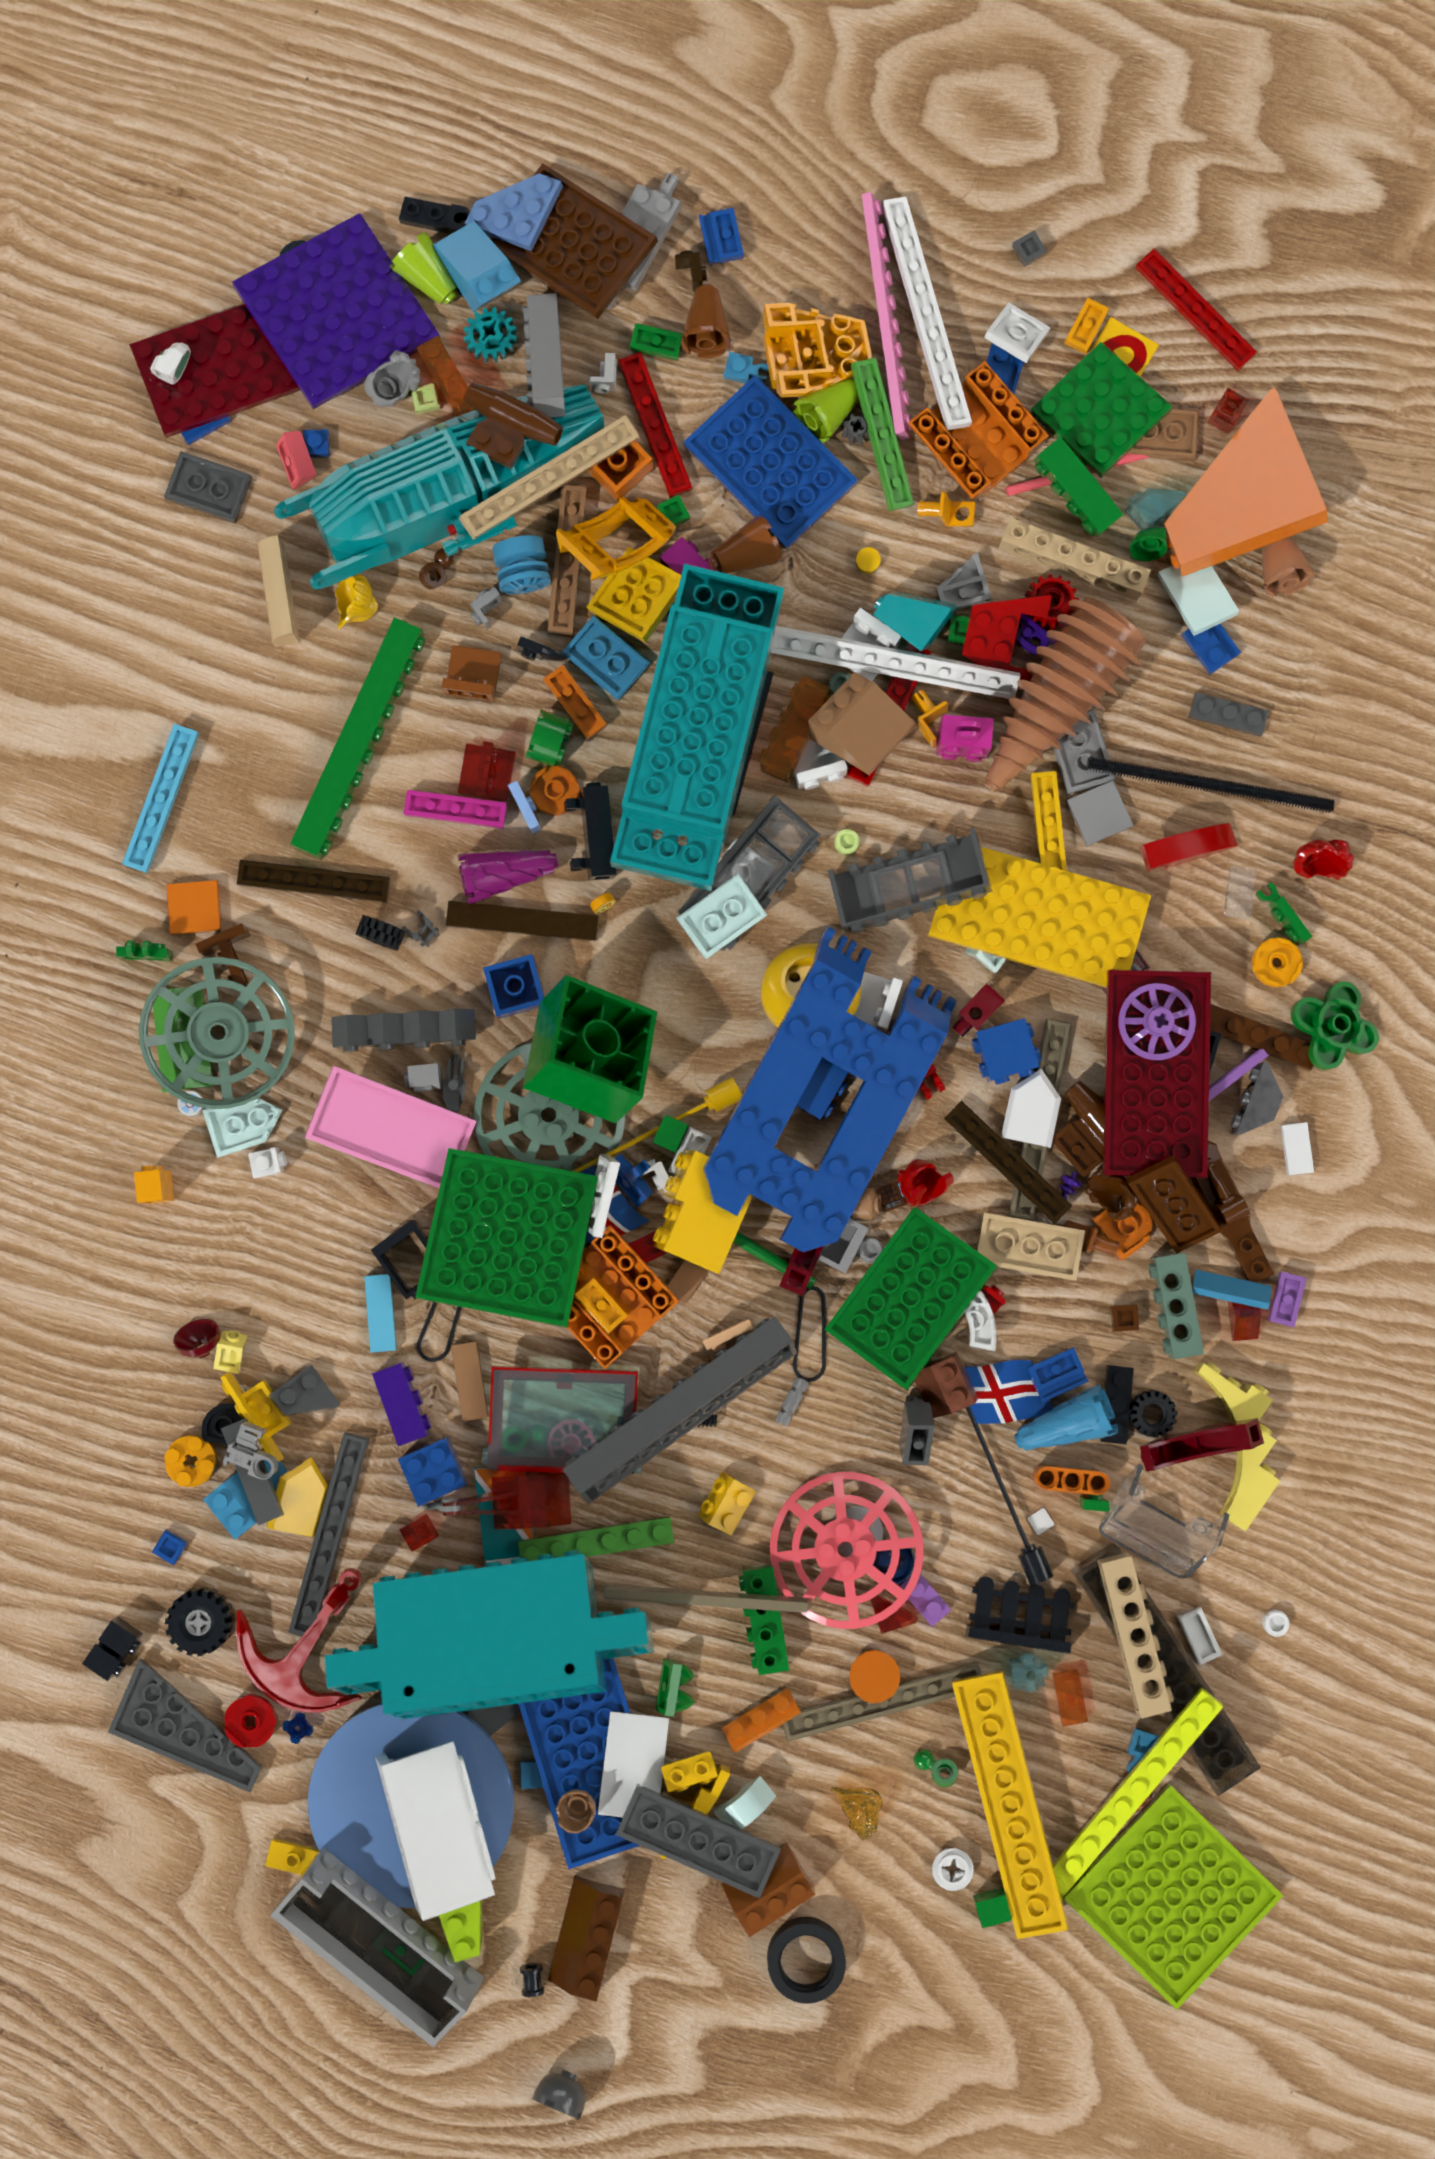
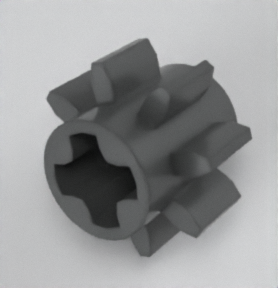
M850 414L849 422H842V427L847 430L842 432L841 437H847L850 446L853 443H859L862 446L864 438L870 439L863 414L860 417H854L853 414ZM856 427L860 428V430H858L857 433L853 432V430H855Z

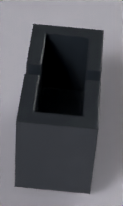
M117 1616L110 1621L98 1639L100 1641L99 1644L96 1643L82 1664L106 1681L114 1676L118 1678L127 1666L124 1663L127 1655L133 1656L140 1647L141 1642L138 1640L143 1633Z

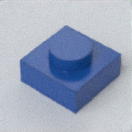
M303 430V439L310 457H330L329 431Z

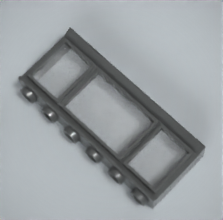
M776 795L770 798V802L756 815L750 826L740 834L734 845L721 857L722 859L718 863L712 891H714L733 876L739 874L764 910L772 901L769 898L775 890L779 892L788 882L785 879L791 871L795 873L802 866L804 861L801 858L807 852L811 854L820 844L817 839L821 836L820 833L807 824ZM702 888L695 889L683 906L677 909L676 913L682 914L712 891ZM736 937L720 950L725 951L726 948L731 950L739 941V938Z

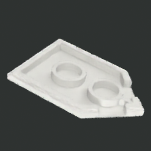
M1042 1069L1011 1088L1001 1138L1051 1148L1061 1097Z

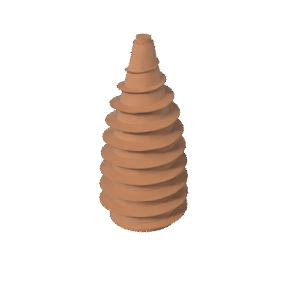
M1085 597L1083 601L1070 600L1069 607L1073 615L1060 614L1057 617L1058 623L1062 628L1061 632L1055 630L1047 631V638L1051 643V647L1038 646L1036 648L1041 663L1026 664V668L1032 678L1030 681H1017V685L1023 695L1021 698H1009L1014 714L1013 717H1003L1007 730L1004 737L998 738L1001 745L996 756L993 757L994 761L985 777L984 785L995 793L998 789L1001 790L1009 781L1011 782L1022 770H1027L1026 767L1036 759L1044 760L1043 753L1051 747L1062 750L1058 740L1063 736L1069 735L1078 738L1073 726L1079 722L1092 725L1087 713L1092 708L1105 711L1100 698L1105 693L1118 696L1112 684L1117 679L1130 682L1125 672L1127 666L1130 664L1142 667L1136 655L1145 645V637L1131 622L1106 604L1091 597Z

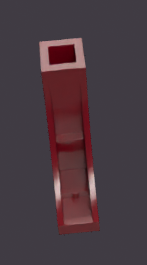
M1254 1418L1206 1425L1190 1432L1165 1435L1139 1447L1141 1460L1147 1472L1198 1458L1250 1450L1264 1444L1259 1420Z

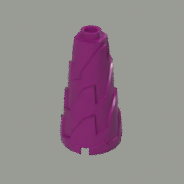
M550 850L458 854V861L465 860V862H461L459 870L465 896L472 895V897L467 898L468 904L477 903L480 900L506 892L516 886L536 881L537 878L553 874L554 869L558 868L556 853L551 854Z

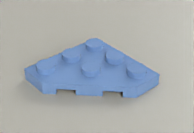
M542 174L534 175L475 201L465 221V225L474 221L487 236L532 251L563 185L560 180Z

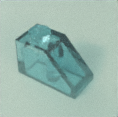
M1150 488L1142 494L1138 491L1127 501L1129 505L1125 513L1140 530L1152 528L1173 511L1186 497L1184 491Z

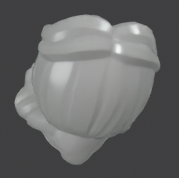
M395 350L390 356L389 362L380 365L375 371L369 373L365 380V391L373 399L375 405L380 407L395 406L406 397L409 390H418V384H420L421 379L419 377L420 369L416 365V360L410 359L409 355L404 352Z

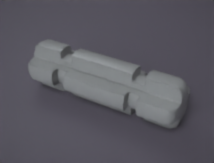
M800 1377L795 1379L792 1385L794 1386L793 1389H790L781 1406L783 1408L782 1411H779L776 1416V1421L784 1426L789 1424L792 1418L791 1414H794L803 1396L802 1392H805L808 1386V1382Z

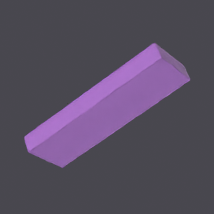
M1255 1050L1209 1086V1101L1269 1056L1265 1050Z

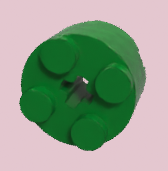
M541 709L525 757L552 767L555 764L560 765L565 751V747H562L561 744L563 740L568 742L573 724L569 722L568 718Z

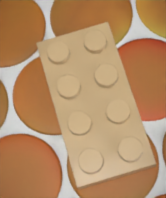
M983 1213L977 1251L998 1267L1077 1281L1085 1231Z

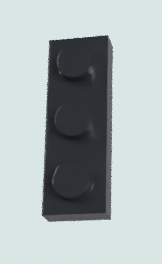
M1107 1365L1104 1391L1116 1417L1110 1420V1424L1118 1425V1433L1113 1436L1100 1438L1101 1442L1127 1445L1134 1368Z

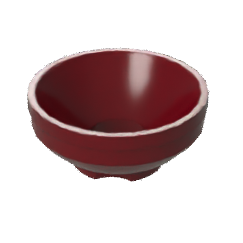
M194 1320L185 1324L176 1332L173 1343L177 1351L183 1356L204 1358L210 1355V1352L217 1346L221 1337L220 1329L213 1320Z

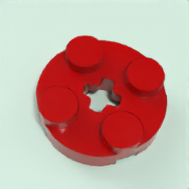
M253 1693L241 1696L226 1710L224 1717L225 1733L229 1740L239 1747H259L266 1743L273 1735L278 1716L273 1705L266 1698ZM246 1715L250 1717L253 1715L256 1718V1727L253 1725L247 1727L245 1725L247 1721Z

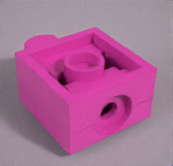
M942 715L938 725L936 755L942 756L944 760H956L957 757H964L969 762H981L982 759H986L992 748L994 718Z

